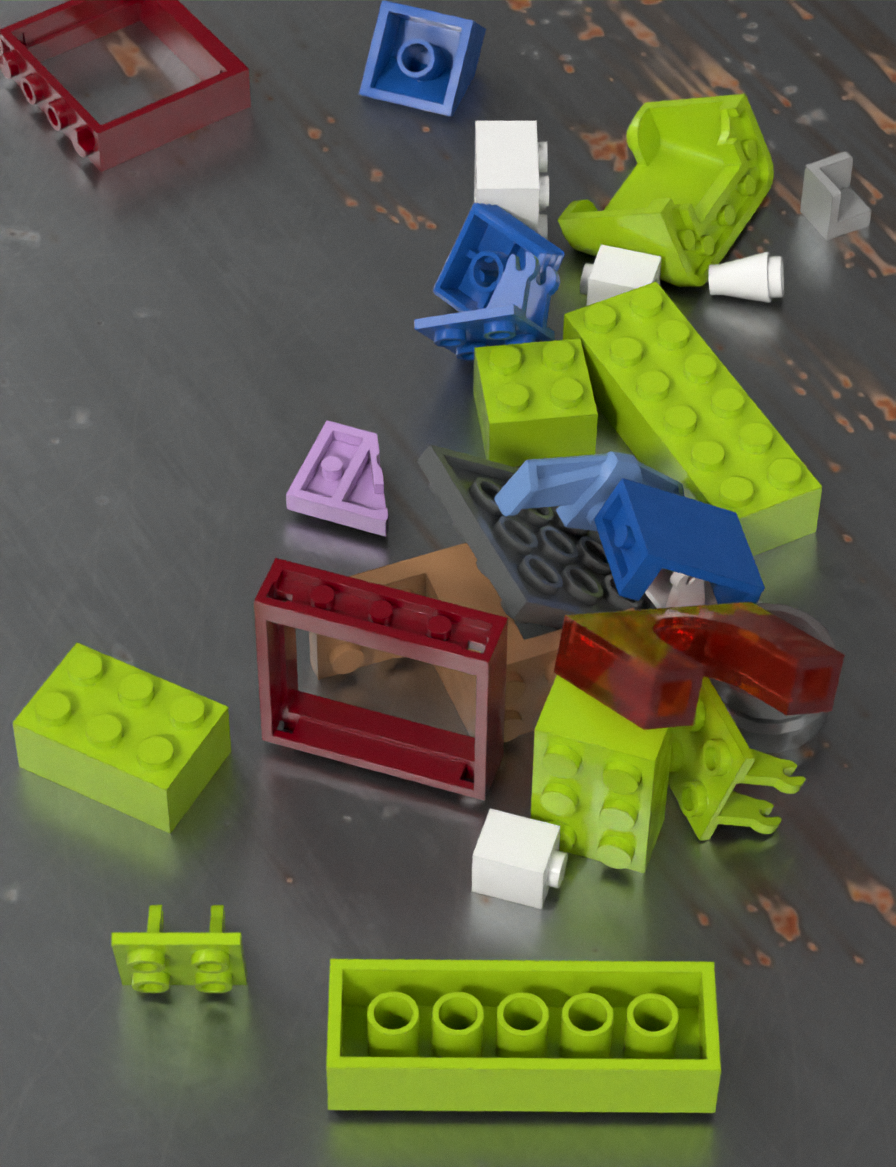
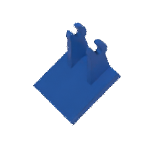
M527 251L525 253L526 266L520 271V258L515 254H511L486 308L414 319V328L419 333L433 340L436 346L444 347L456 354V358L470 361L474 360V347L554 341L555 331L547 327L551 296L558 290L560 285L559 274L552 267L547 266L546 282L541 285L538 258Z

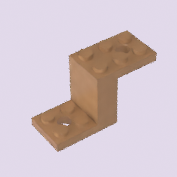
M467 542L348 576L508 618L504 742L511 741L519 735L535 731L557 675L637 695L643 623L634 608L524 640L514 620L502 609V599L491 581L479 571L476 565L477 558ZM309 632L310 664L318 680L337 674H347L358 668L391 658L404 657ZM434 665L470 737L475 738L476 675Z

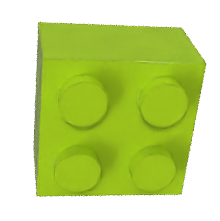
M580 338L474 347L473 394L486 460L518 467L526 460L595 454L598 412Z

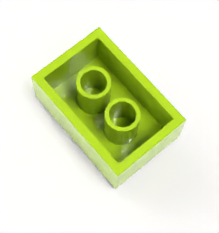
M76 642L12 722L19 767L169 834L172 833L231 753L228 706Z
M560 675L556 676L534 731L530 819L560 826L559 851L600 861L612 868H626L645 874L665 819L675 705Z

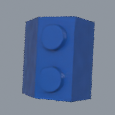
M382 0L359 95L453 117L475 76L486 28L474 20Z

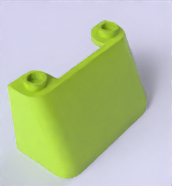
M746 94L644 103L634 116L626 134L628 147L633 152L637 165L603 211H598L595 205L588 199L573 200L557 219L562 234L570 246L577 251L597 257L601 245L661 256V281L678 287L703 286L709 280V265L720 264L769 192L773 183L774 168L772 158Z

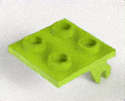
M694 671L675 709L668 785L699 841L710 840L718 824L751 827L756 832L762 834L774 833L782 819L778 816L764 817L771 813L774 805L768 801L755 799L733 791L735 785L743 783L773 786L783 793L794 794L802 787L805 777L788 776L793 775L797 768L796 763L749 748L706 672Z
M162 905L149 906L147 932H112L111 946L122 985H132V989L136 991L161 993L169 990L170 985H195V989L201 992L224 993L232 990L233 985H247V968L241 933H225L224 905H211L209 933L163 932L164 911H162Z

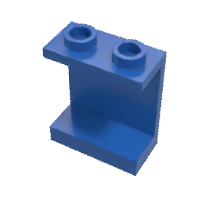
M622 478L594 518L619 596L639 601L661 569L664 568L710 582L723 618L737 608L757 604L761 593L765 589L736 512Z

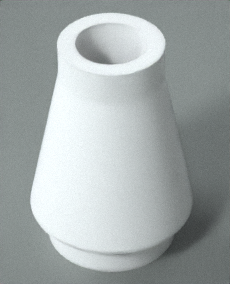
M768 251L722 264H710V295H725L771 303L772 298L784 297L783 257L770 256Z

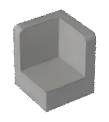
M847 151L805 166L800 212L826 241L864 228L870 224L871 209L850 188L853 158Z

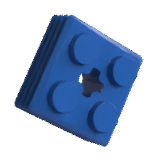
M476 202L472 205L433 287V293L459 312L483 309L487 307L511 254H515L520 258V271L526 266L525 253L529 251L535 255L540 263V284L543 285L546 282V267L550 266L558 271L565 253L499 206Z

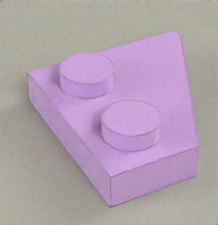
M326 420L286 493L287 510L386 537L389 531V516L385 503L384 479L380 466L377 434Z

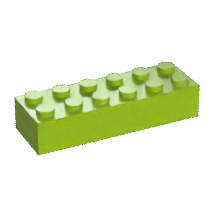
M657 282L564 314L563 340L581 339L595 404L639 462L682 483L685 497L736 512L753 556L816 532L822 494L821 484Z
M330 959L326 1065L328 1110L715 1113L721 1075L714 962Z

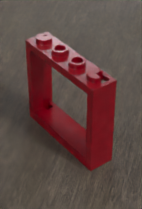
M69 0L0 29V70L7 79L12 78L21 87L28 102L32 105L37 104L47 115L52 127L56 131L61 130L72 141L76 152L81 157H87L100 172L251 107L249 68L179 0ZM141 21L202 82L100 125L41 62Z
M275 558L254 600L262 740L485 801L502 761L504 751L508 618ZM296 628L476 675L475 738L298 691ZM280 721H283L284 729L293 731V733L276 730ZM465 779L474 780V783L465 781Z

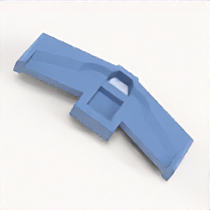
M610 451L606 454L526 460L496 494L494 501L503 516H515L521 509L559 506L556 512L565 527L598 531L594 518L622 478L684 496V488L682 483L637 461L634 455Z

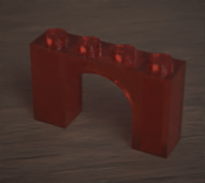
M752 602L565 615L554 673L643 730L693 725L703 677L736 686L786 716L832 711L845 654Z

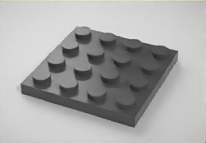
M431 444L417 460L430 481L429 488L431 492L444 504L453 519L452 526L454 530L466 540L477 558L476 565L479 571L491 581L502 599V609L513 620L522 624L530 622L559 630L634 608L643 623L642 651L654 650L676 655L686 643L688 638L678 637L645 593L639 601L619 596L598 531L565 527L556 512L559 506L521 509L515 516H503L494 501V497L519 468Z

